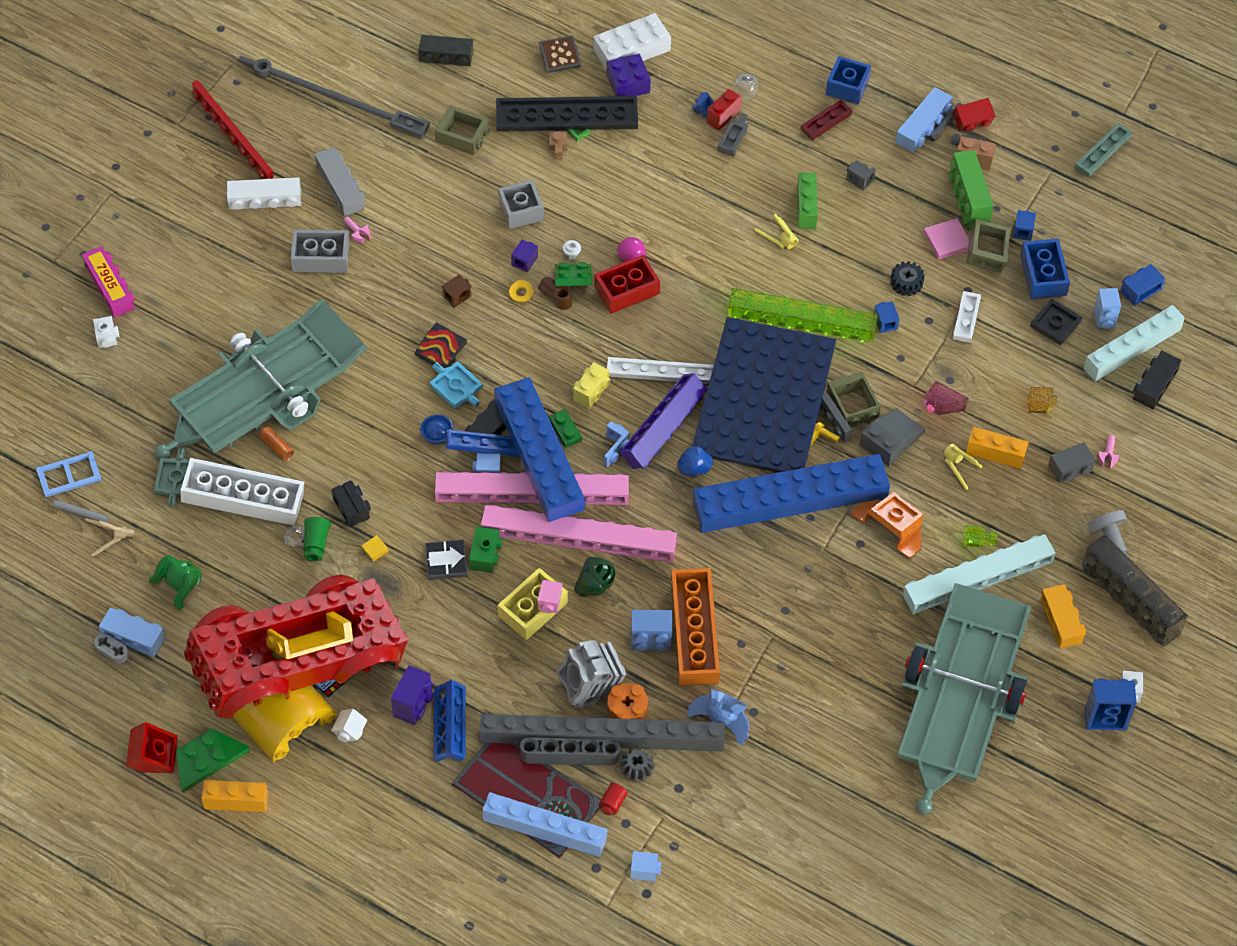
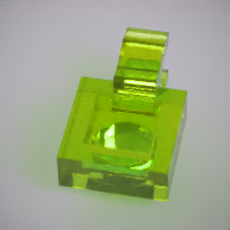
M965 525L963 546L983 547V542L995 546L997 545L998 532H984L983 526Z

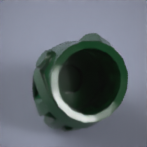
M588 557L579 574L574 591L581 597L603 594L614 582L615 567L612 563L602 558Z

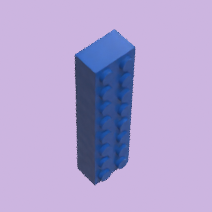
M528 377L494 388L495 403L548 522L584 511L585 497L531 378Z

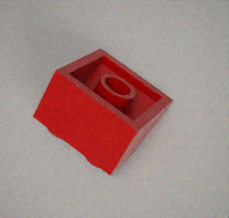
M147 722L130 729L126 766L142 773H173L178 735Z

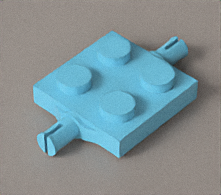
M457 361L447 368H443L438 362L433 364L432 368L439 374L430 382V387L454 409L467 401L474 407L480 405L481 402L474 395L483 388V384L462 364Z

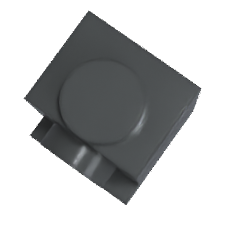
M856 160L847 167L846 180L861 190H865L874 181L876 169L874 167L870 169L867 165Z

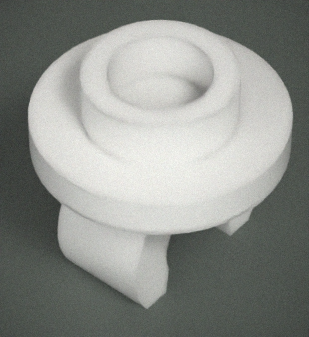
M574 240L567 241L563 245V252L569 256V260H576V256L581 252V245Z

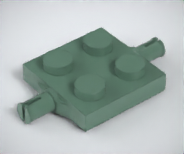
M181 447L178 448L177 457L171 459L160 458L154 493L155 495L169 496L167 503L169 507H171V504L172 507H175L176 498L181 496V487L190 461L184 458L186 449L182 448L181 450Z

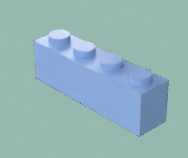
M934 87L897 131L895 143L914 153L918 147L920 148L923 145L925 138L934 131V127L942 122L944 115L950 113L953 107L951 104L953 96Z

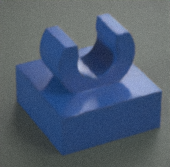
M701 92L700 97L695 99L696 106H692V109L695 113L700 112L703 117H707V108L712 106L714 101L708 92Z

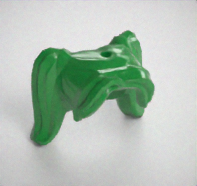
M166 555L159 561L153 576L149 578V582L155 584L165 577L167 584L178 592L174 599V606L180 610L184 607V599L190 590L200 583L202 572L191 561L177 560L172 555Z

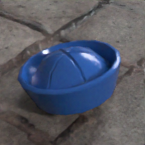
M436 414L424 419L420 430L427 442L440 445L446 442L447 429L453 430L454 427L449 418Z

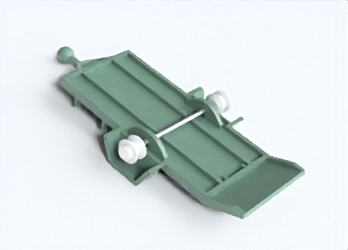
M323 299L316 302L299 320L268 339L258 328L254 330L251 340L246 338L244 333L235 334L230 342V346L235 348V353L227 356L221 351L218 352L220 357L227 363L226 365L169 399L170 405L179 414L176 432L172 442L167 445L160 444L155 448L156 457L158 459L168 458L170 451L176 447H183L202 441L214 454L227 445L232 447L233 441L255 428L258 431L259 425L273 416L288 430L294 429L316 414L321 398L314 390L344 372L368 347Z

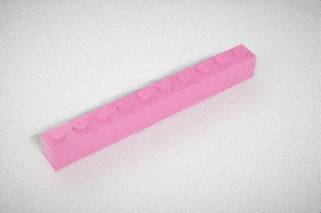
M436 472V502L540 504L527 473L524 472L518 474L506 472ZM574 474L585 497V504L628 505L629 475Z
M485 505L481 527L499 530L501 538L672 563L677 544V533L670 530H654L650 527L640 528L629 524L620 525L613 522H599L593 519H578L573 516L548 522L544 513L523 511L517 508H503L497 505Z

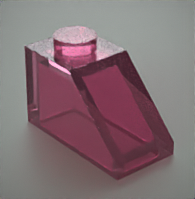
M935 381L924 396L923 407L937 415L961 412L967 408L968 397Z

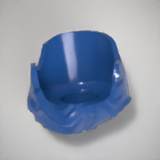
M692 446L681 455L677 466L683 475L696 478V474H706L710 471L713 459L702 448Z

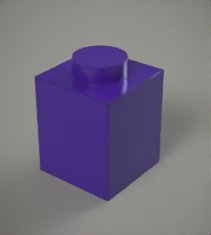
M522 239L511 254L512 266L528 273L538 258V246Z

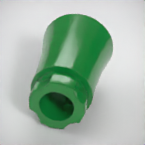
M308 517L304 520L303 551L304 558L308 561L316 562L323 559L327 535L331 526L329 520L321 517Z

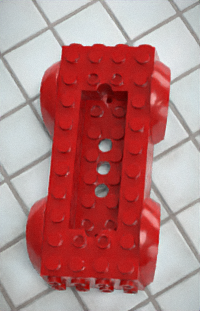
M333 575L318 582L305 598L255 612H249L235 605L221 606L210 611L197 623L194 629H190L184 656L186 661L190 662L194 677L198 678L202 693L206 694L210 709L214 710L217 717L229 719L238 710L251 702L254 703V706L260 705L262 703L261 698L283 694L286 695L285 700L290 697L291 691L331 679L344 683L361 670H364V673H367V671L368 673L371 672L372 665L392 661L394 669H397L404 654L408 637L402 631L397 616H394L389 601L385 600L380 585H377L374 578L359 582L347 575ZM335 612L351 622L353 641L290 659L274 658L272 656L274 651L269 649L266 642L268 629L274 630L288 640L328 629L326 613Z

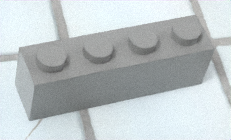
M335 147L316 153V166L343 215L347 216L363 210L364 201H366L363 191L358 190V183L355 178L351 177L348 165H344L342 154L338 153Z

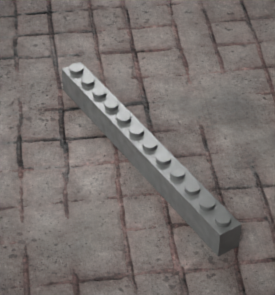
M480 714L479 735L480 743L520 744L523 739L528 737L613 739L620 744V748L637 749L639 747L640 749L723 752L725 722Z

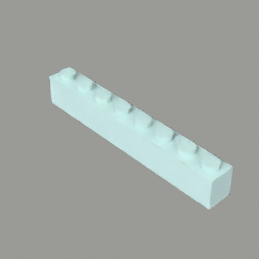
M1045 534L1033 536L1028 541L1017 542L1009 548L998 549L990 555H982L971 562L965 561L952 569L946 568L941 573L927 575L919 581H911L904 586L903 597L912 614H916L948 602L955 583L980 590L1051 564L1054 561L1056 552Z

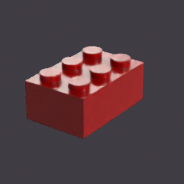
M643 254L594 274V288L610 314L659 295L660 280Z

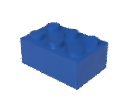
M1059 238L1023 242L1020 257L1030 298L1067 296L1070 281Z
M1104 678L1094 680L1085 705L1086 730H1127L1137 703L1135 681H1128L1127 679L1107 680Z

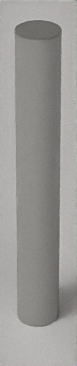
M55 500L53 503L55 508L96 521L109 522V516Z

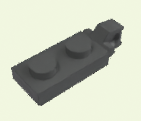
M741 113L737 121L733 120L730 122L718 144L717 151L734 157L748 129L746 124L748 121L747 114Z

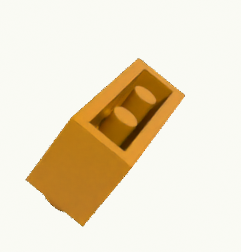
M973 427L966 454L1021 469L1028 441Z
M1065 584L1042 589L1040 600L1059 649L1082 644L1086 635V629L1079 621V611L1072 603L1071 591L1067 590Z
M204 780L202 792L204 809L266 812L268 800L266 783Z

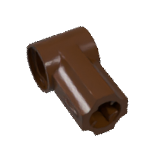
M544 277L541 280L538 289L553 300L558 309L567 310L572 306L571 290L569 287L555 286V281L550 277Z

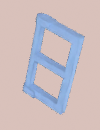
M92 451L42 467H36L45 498L102 481ZM89 459L94 476L74 482L69 464ZM64 466L69 484L49 490L44 472Z

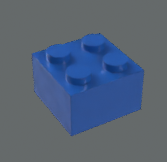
M838 56L827 80L826 95L859 104L870 80L871 65Z

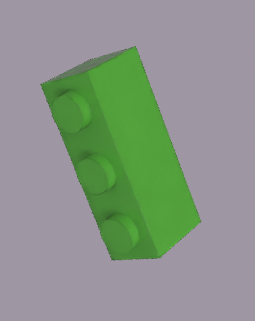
M799 172L797 183L798 229H816L818 217L817 173Z

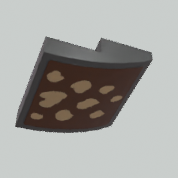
M573 35L539 41L547 73L581 67Z

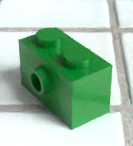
M476 527L469 558L470 570L493 573L494 566H498L499 562L497 551L502 548L503 538H500L499 530Z

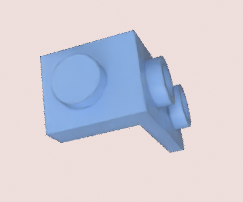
M612 421L607 425V437L616 443L604 456V466L607 468L611 463L614 464L617 461L619 452L630 440V432L625 430L622 425Z

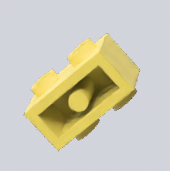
M594 362L589 368L587 367L583 372L582 378L573 385V401L590 409L597 402L604 389L610 384L609 370Z

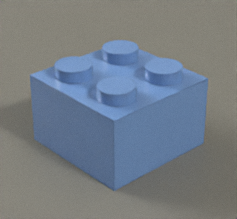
M632 610L631 650L640 652L646 650H656L658 652L671 650L672 610Z

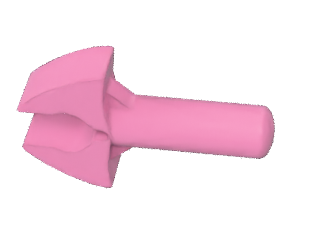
M348 216L344 218L343 222L354 232L351 235L353 241L364 244V238L360 234L365 235L370 240V232L367 225L360 228Z
M1114 435L1108 436L1105 452H1098V461L1102 467L1107 457L1111 461L1110 468L1118 462L1120 455L1113 453Z

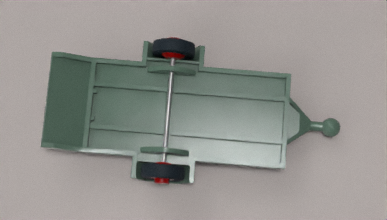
M955 583L934 647L916 642L911 656L907 657L905 663L907 671L902 687L916 691L918 695L897 757L917 764L925 789L923 798L918 800L916 804V809L920 814L926 815L932 811L931 798L933 793L955 776L976 782L997 716L1001 719L1015 722L1020 704L1023 705L1026 693L1024 690L1028 677L1011 672L1032 606Z

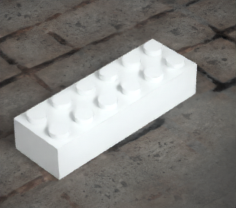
M190 458L181 487V502L292 526L296 524L304 495L303 481Z

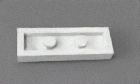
M963 291L953 335L954 340L971 343L981 299L980 294Z

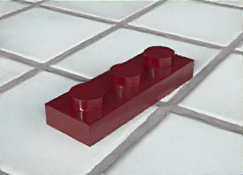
M839 100L802 124L801 131L811 140H814L851 116L852 109L842 100Z

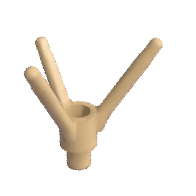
M85 518L86 522L113 531V539L91 554L92 558L120 541L121 538L126 539V537L134 536V529L117 527L100 520L96 521Z

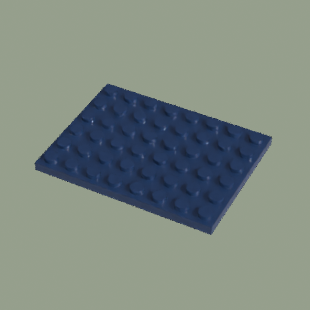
M727 317L692 446L702 448L712 459L774 472L805 468L836 346V339Z

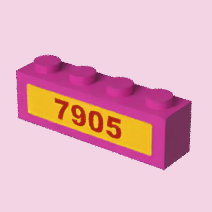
M100 246L82 254L84 265L112 315L117 317L133 310L135 297L131 290L128 291L126 289L128 287L123 277L120 278V271L117 265L112 264L113 260L109 251L105 252L104 248Z

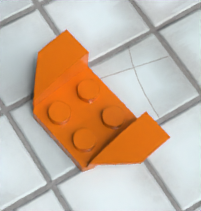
M895 492L883 500L862 502L850 512L862 523L873 517L897 535L900 540L896 549L910 559L921 549L923 514Z

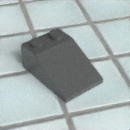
M896 408L874 420L861 433L860 445L873 455L880 454L882 462L889 467L925 432V429Z

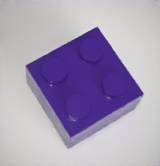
M640 53L606 61V75L615 96H639L650 93L651 78Z
M408 665L391 696L393 717L413 725L416 724L418 719H422L425 712L424 707L427 703L431 702L434 695L430 673Z

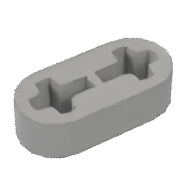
M100 634L95 638L94 645L98 653L117 664L125 663L128 660L129 653L124 644L107 634ZM107 641L109 647H107L106 645L100 646V643H105ZM115 651L118 653L123 652V655L119 654L116 656Z

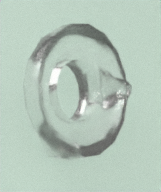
M294 525L287 528L283 536L285 544L293 548L302 547L304 545V527ZM293 532L301 533V536L296 539L292 538L290 535Z

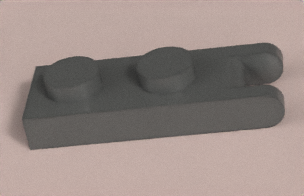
M824 393L820 408L824 412L826 421L834 427L835 434L845 443L851 440L852 429L830 396Z

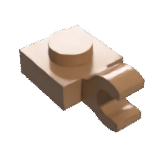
M567 131L549 132L550 150H555V159H562V150L567 149Z

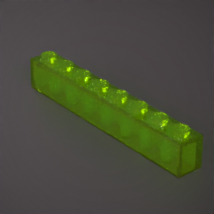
M732 288L727 315L736 319L741 318L753 322L785 326L791 329L796 328L808 332L852 338L863 342H873L878 318L876 313Z

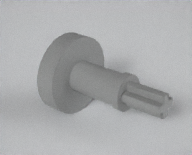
M1124 510L1102 515L1087 524L1091 534L1103 532L1110 555L1115 557L1121 574L1132 570L1125 553L1128 551L1127 547H1125L1117 527L1127 521Z

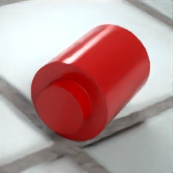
M610 783L598 804L601 812L608 816H611V814L616 815L628 791L620 784Z

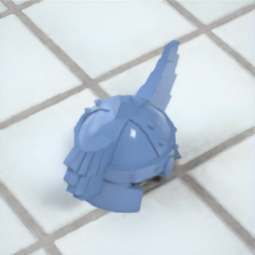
M710 689V695L699 696L688 706L689 711L686 714L690 718L696 715H707L711 722H725V727L728 726L735 734L737 743L745 745L744 740L748 739V731H750L748 725L750 722L744 714L748 705L726 693Z

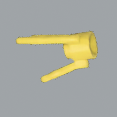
M776 214L773 217L784 230L780 235L781 241L757 228L754 229L756 233L779 245L782 249L785 247L792 249L799 241L782 218Z
M951 444L944 451V456L946 457L944 462L950 466L964 489L968 490V486L953 463H959L964 458L978 468H982V465L955 444Z

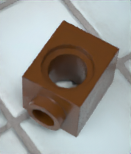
M459 274L442 285L443 297L455 308L471 297L472 285L469 280L464 279Z

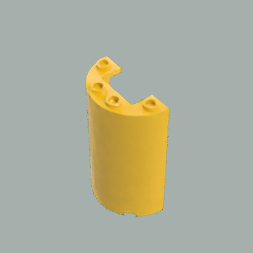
M272 652V656H273L274 658H277V659L283 658L282 656H280V655L277 654L276 652H274V653ZM312 685L291 691L290 697L285 700L286 695L283 694L261 698L262 703L260 705L254 706V703L251 702L238 710L233 716L234 720L272 762L282 759L287 755L289 751L288 741L298 737L306 727L314 725L317 721L322 727L324 724L330 723L335 719L337 712Z

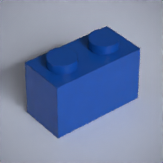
M1150 264L1146 267H1141L1132 276L1128 275L1122 281L1123 284L1120 292L1136 306L1162 290L1166 278Z

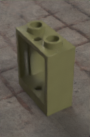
M450 105L435 129V141L474 155L477 149L482 147L484 137H487L490 133L489 119ZM455 121L478 128L472 139L449 132Z
M976 219L970 228L966 264L1001 273L1007 264L1011 228ZM979 234L1001 239L1000 255L977 249Z
M863 372L828 382L827 394L849 426L854 427L862 422L873 421L879 417L881 406ZM860 389L869 408L847 415L838 396Z

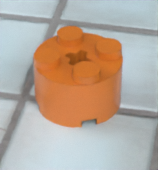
M623 683L612 687L607 700L608 718L646 720L648 698L642 686Z

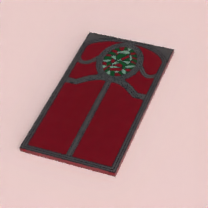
M485 743L452 782L454 787L482 806L485 805L490 792L589 823L600 809L598 805L601 800L600 798L549 764L523 762L520 759V745L516 743ZM525 834L558 858L563 856L564 852L568 849V847Z

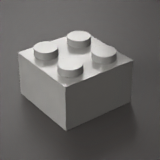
M533 180L498 188L499 204L509 229L544 220V207Z

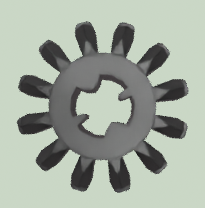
M639 747L637 751L630 748L629 754H623V759L620 761L622 775L627 774V780L633 777L636 783L638 778L645 781L646 776L651 777L655 764L653 756L648 755L647 749L641 752Z

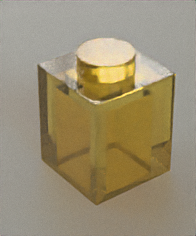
M1030 387L1028 395L1029 413L1051 414L1053 406L1057 405V395H1054L1053 387Z

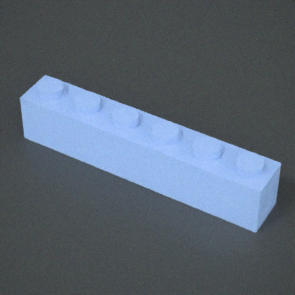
M490 792L482 810L483 821L597 857H601L607 841V829Z

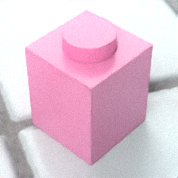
M542 581L538 596V610L544 613H558L562 597V583Z

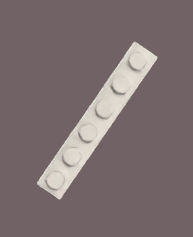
M608 357L607 363L609 377L677 382L683 374L695 373L703 384H709L714 366Z

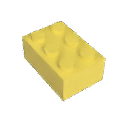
M540 568L498 604V617L526 641L556 614L544 613L538 610V596L542 581L556 582ZM563 587L558 611L568 603V591Z

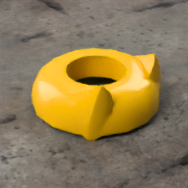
M517 280L511 285L509 294L514 301L523 303L531 298L534 291L529 282ZM519 289L527 291L522 297L516 295Z

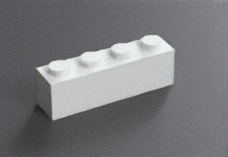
M300 178L227 181L229 209L239 210L301 206Z

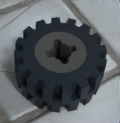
M903 261L901 265L897 264L893 268L891 285L892 289L896 290V293L899 294L901 292L903 296L905 294L911 296V293L915 295L917 291H921L924 283L923 269L921 270V266H916L914 262L910 264V261H907V263Z

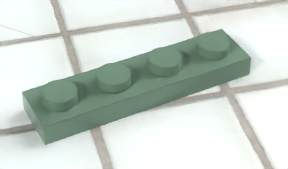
M1118 123L1075 163L1074 168L1089 178L1132 137L1133 132Z

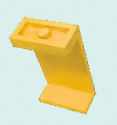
M335 612L326 613L328 629L289 640L274 630L268 629L266 642L269 649L285 659H290L353 641L351 622Z

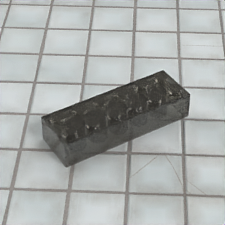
M1105 534L1087 547L1082 563L1085 573L1091 575L1099 587L1105 589L1111 598L1118 602L1125 612L1132 616L1139 626L1152 636L1155 642L1165 647L1181 635L1188 615Z

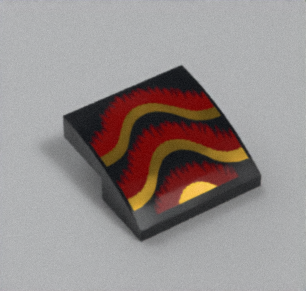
M436 322L419 344L415 355L432 365L438 362L443 368H447L456 361V355L467 344V339Z

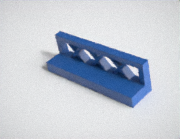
M454 680L434 687V760L437 762L448 757L458 761L465 759L466 686ZM446 690L445 696L441 699V692ZM444 707H446V712L443 715V717H441V712L443 711ZM446 725V730L441 736V730ZM446 743L445 752L441 753V748Z

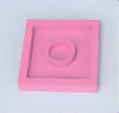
M958 218L924 228V234L938 260L968 251L969 238Z

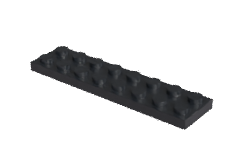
M637 96L496 98L497 131L638 129Z

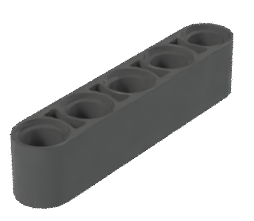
M528 737L520 743V759L530 764L614 765L618 762L620 754V744L613 739Z

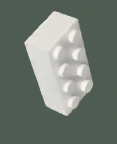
M656 13L593 36V51L606 69V61L639 53L644 61L671 51V36Z

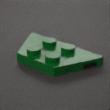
M211 728L178 748L177 756L181 791L184 793L250 752L248 745Z

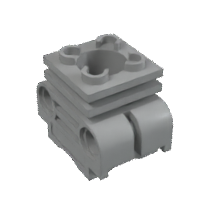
M595 640L579 642L576 648L569 649L565 655L564 662L556 671L559 680L567 690L568 699L575 709L594 705L600 700L601 696L603 699H606L612 687L620 685L626 676L625 668L621 665L617 652L613 649L611 642H607L604 646L603 643L598 645Z

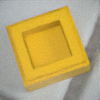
M377 535L361 545L362 550L372 562L389 552L388 547Z

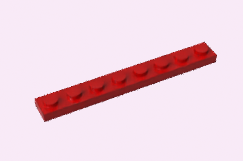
M199 80L192 82L193 90L191 92L195 100L201 102L202 108L210 113L213 122L219 124L223 134L226 133L229 136L232 145L238 147L241 156H245L251 168L257 170L260 179H274L273 170Z

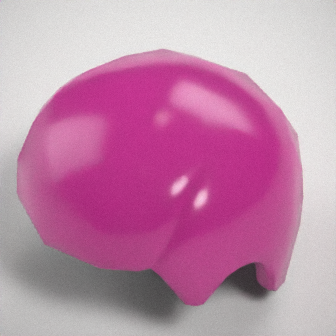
M636 237L623 239L617 248L618 256L623 262L643 254L646 256L643 242Z

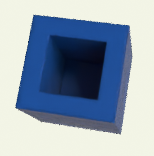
M1018 210L1013 238L1031 241L1036 213Z
M893 301L881 302L875 305L873 316L880 333L897 330L900 318Z

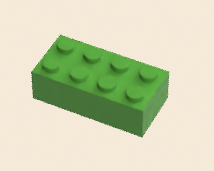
M975 150L954 153L953 160L950 161L951 171L948 172L949 182L953 183V194L957 196L958 209L962 211L963 224H966L968 231H970L976 219L991 222L994 205Z

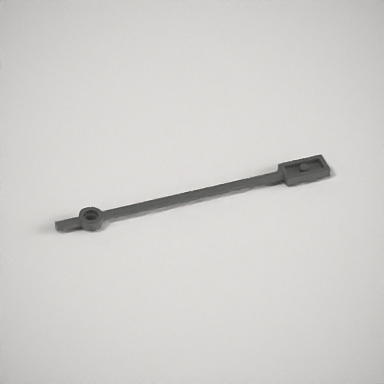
M240 56L238 62L253 67L255 74L265 77L271 74L389 120L390 127L422 139L430 127L428 121L398 110L394 115L272 68L271 62L267 59L254 61L244 56Z

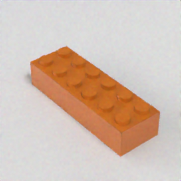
M711 568L671 570L679 686L719 684L720 669Z

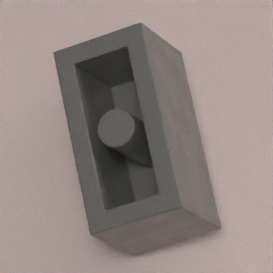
M1085 442L1051 455L1048 466L1058 482L1061 483L1071 481L1081 474L1086 475L1093 470L1096 459Z

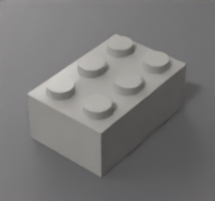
M293 229L292 271L348 273L350 248L348 230Z

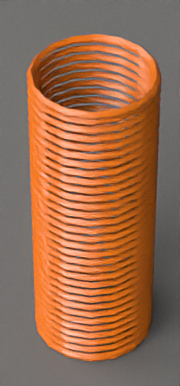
M265 427L260 432V438L284 461L289 460L293 456L294 450L270 427Z

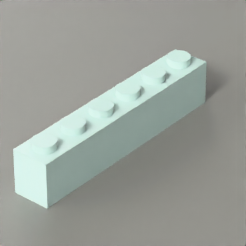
M1173 305L1088 355L1083 369L1096 382L1179 332L1185 317Z

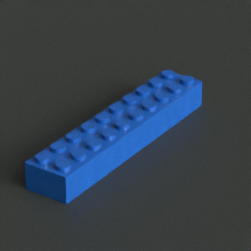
M876 454L693 488V504L701 533L884 499L889 495L890 484L881 456Z

